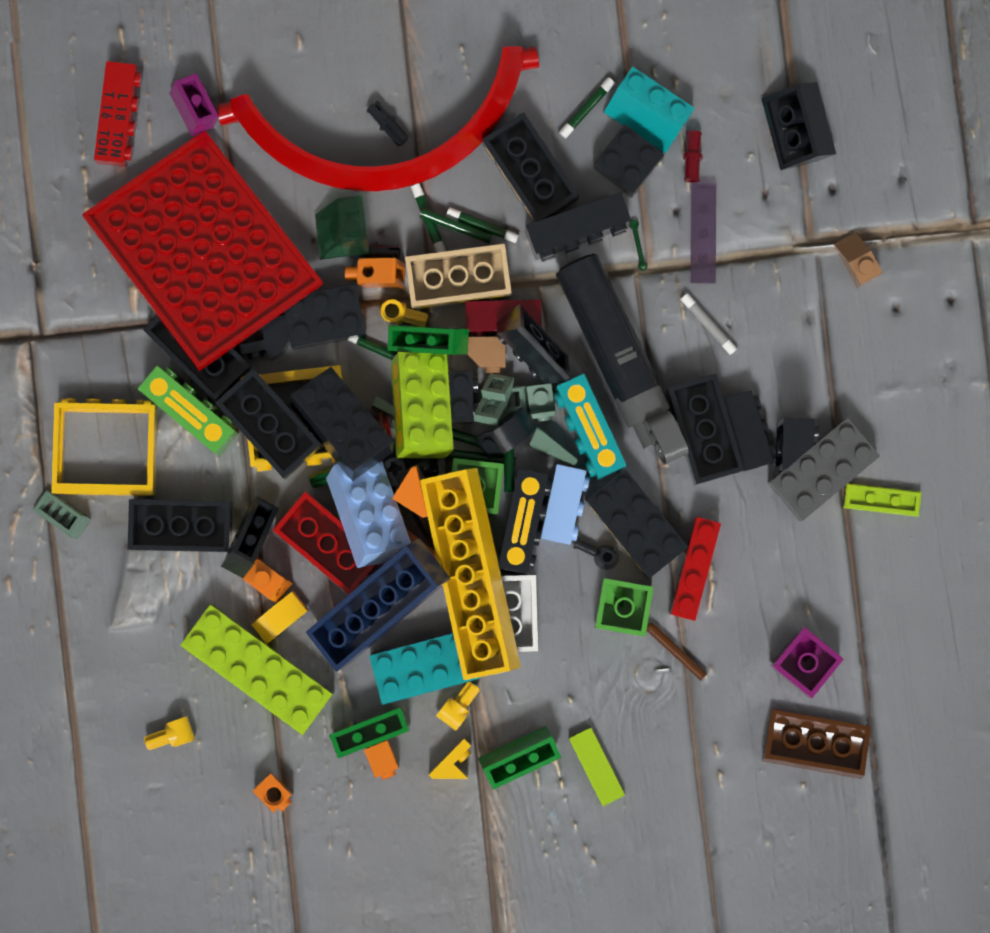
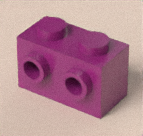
M197 73L174 81L169 94L191 137L204 130L207 131L214 128L219 117L218 112Z

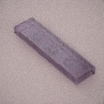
M691 183L690 284H715L716 184Z

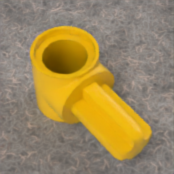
M394 299L387 300L380 306V316L386 322L398 325L404 322L414 326L425 327L428 320L427 313L406 308V303ZM388 304L397 306L398 314L395 318L386 316L385 307Z
M467 682L455 699L449 698L436 717L456 731L468 716L469 711L467 707L480 689L472 682Z
M188 716L166 723L164 730L144 737L148 750L167 744L177 747L196 740Z

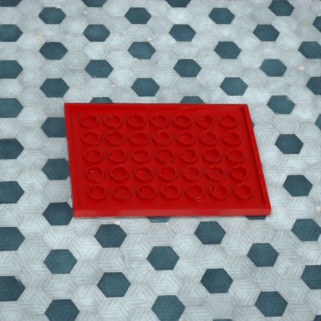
M205 130L82 214L83 219L199 371L323 285L320 277Z

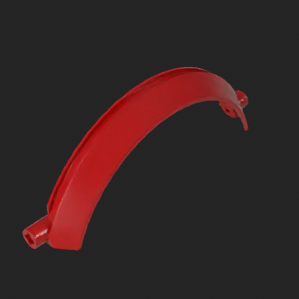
M522 46L503 47L498 71L491 89L471 120L456 135L436 149L412 160L393 165L376 167L352 166L335 163L308 153L277 132L261 115L248 94L232 98L229 102L218 103L217 112L221 126L240 123L248 135L277 162L312 181L352 191L379 192L396 190L437 177L469 156L482 143V139L488 136L500 121L514 94L521 71L540 68L536 46L522 48Z

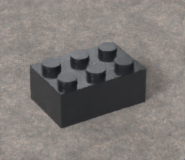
M356 284L312 292L284 311L290 346L293 350L345 341L357 337H367Z

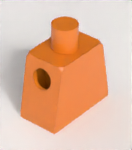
M397 258L358 259L357 266L345 267L346 281H357V284L364 288L405 289L406 264Z
M257 557L254 565L245 577L242 578L268 599L276 603L283 598L293 585L292 582L259 557Z

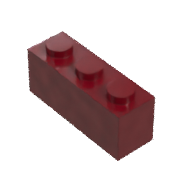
M541 299L465 302L466 329H469V334L472 337H487V334L497 333V321L519 304L542 327Z

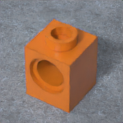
M389 740L364 749L375 778L381 776L382 780L396 775L395 770L399 769V765Z
M273 772L252 791L273 813L277 809L282 812L292 803L289 797L293 793ZM276 787L281 791L280 800L272 801L268 797L270 788Z

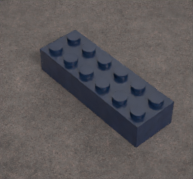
M419 538L400 550L308 629L306 634L337 672L353 662L451 578Z

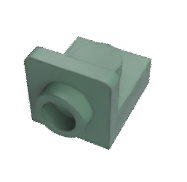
M544 382L527 384L526 389L531 418L536 419V421L550 420L551 416L556 415L552 385L545 384Z

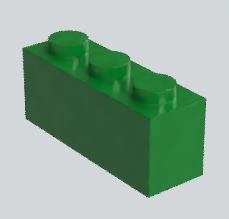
M405 325L388 326L387 351L449 355L468 354L469 329Z
M398 707L333 732L329 736L339 759L410 731L402 707Z
M544 726L478 757V760L492 790L562 757L551 733Z

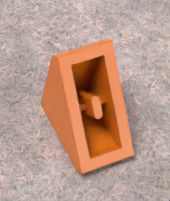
M416 465L410 469L392 499L424 518L428 516L420 484L419 467Z

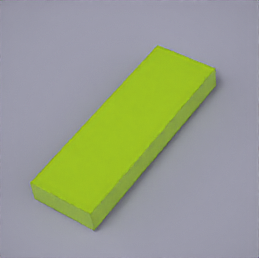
M848 483L845 486L843 508L919 517L922 492Z
M590 727L570 737L569 740L602 806L625 796L592 728Z

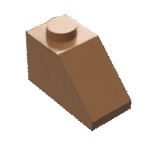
M856 232L833 244L857 288L883 273L873 253Z
M498 337L468 338V354L466 355L480 369H485L487 374H499L500 369H505L506 345L502 344Z

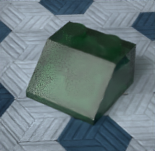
M362 195L337 198L315 214L320 260L370 253Z

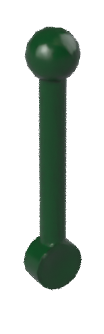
M631 220L629 228L633 230L639 258L638 268L641 271H645L648 268V264L644 261L637 230L639 222Z

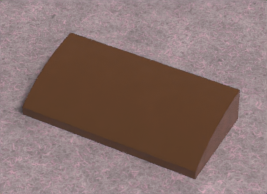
M771 709L762 762L862 779L865 775L871 726Z

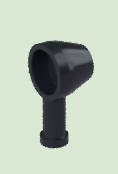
M578 537L573 546V549L581 550L593 556L595 564L603 570L614 568L619 561L618 551L611 545L595 547ZM605 552L611 554V561L605 562L602 556Z

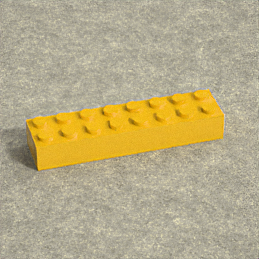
M465 469L420 480L437 561L451 578L443 585L463 680L520 668V660L478 469Z

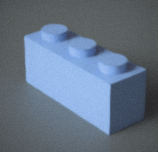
M556 465L541 539L570 545L571 540H577L579 526H575L577 516H582L585 502L580 501L582 491L587 492L590 477L585 476V470Z

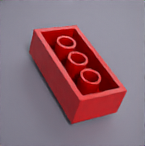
M307 492L303 493L273 529L277 535L348 595L360 586L378 565L357 568L341 521Z

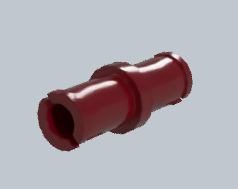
M686 131V152L683 153V160H685L684 182H700V161L703 159V154L700 153L701 131Z

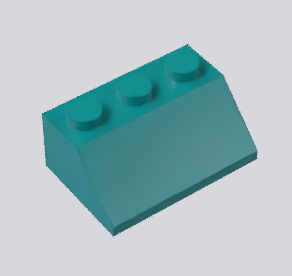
M632 66L603 113L622 126L626 124L655 148L666 154L693 114L695 108Z

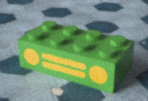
M156 366L138 387V390L214 454L221 456L239 435L235 431L237 426L225 415L221 418L215 413L218 409L205 398L202 402L196 397L199 393L187 383L179 384L177 381L180 377L165 366L161 369Z

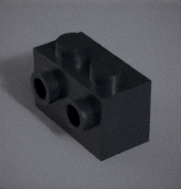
M448 371L452 424H473V414L478 407V403H473V393H478V378H473L472 371Z

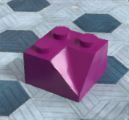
M803 627L784 647L770 667L807 697L813 698L844 659Z

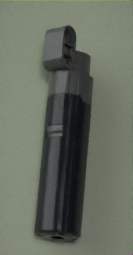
M595 253L586 255L557 270L556 278L627 427L634 428L643 449L653 445L664 464L687 455L689 452L684 437L673 415L668 411L671 409L670 404L599 255Z

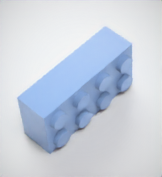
M382 461L353 482L338 464L332 467L326 479L357 568L388 562L411 542L397 502L392 499L394 494Z

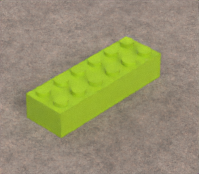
M213 604L209 605L180 645L301 735L306 733L334 694Z

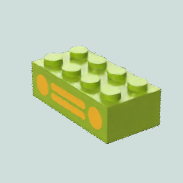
M398 352L391 361L397 458L446 459L453 451L447 354Z

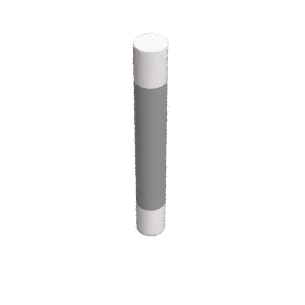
M688 293L680 299L729 355L737 350V347Z

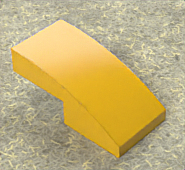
M292 591L251 625L265 643L268 644L309 610L296 593Z

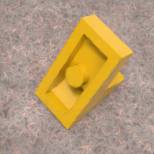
M464 738L429 773V776L432 779H468V776L455 762L458 760L462 763L471 754L468 750L471 744Z

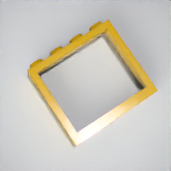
M341 365L260 374L261 378L271 386L311 381L329 367H332L343 380ZM248 440L250 466L257 468V472L272 470V465L265 458L259 459L258 450ZM328 451L316 452L306 461L307 466L321 465L324 459H332V463L337 462Z
M73 398L61 399V403H54L52 493L69 495L155 496L158 406L151 405V400H136V404H126V400L111 399V404H101V399H86V403H76V399ZM65 412L149 414L147 485L63 483Z

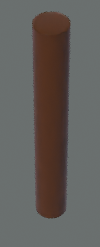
M652 622L648 625L646 631L700 681L707 675L698 664Z

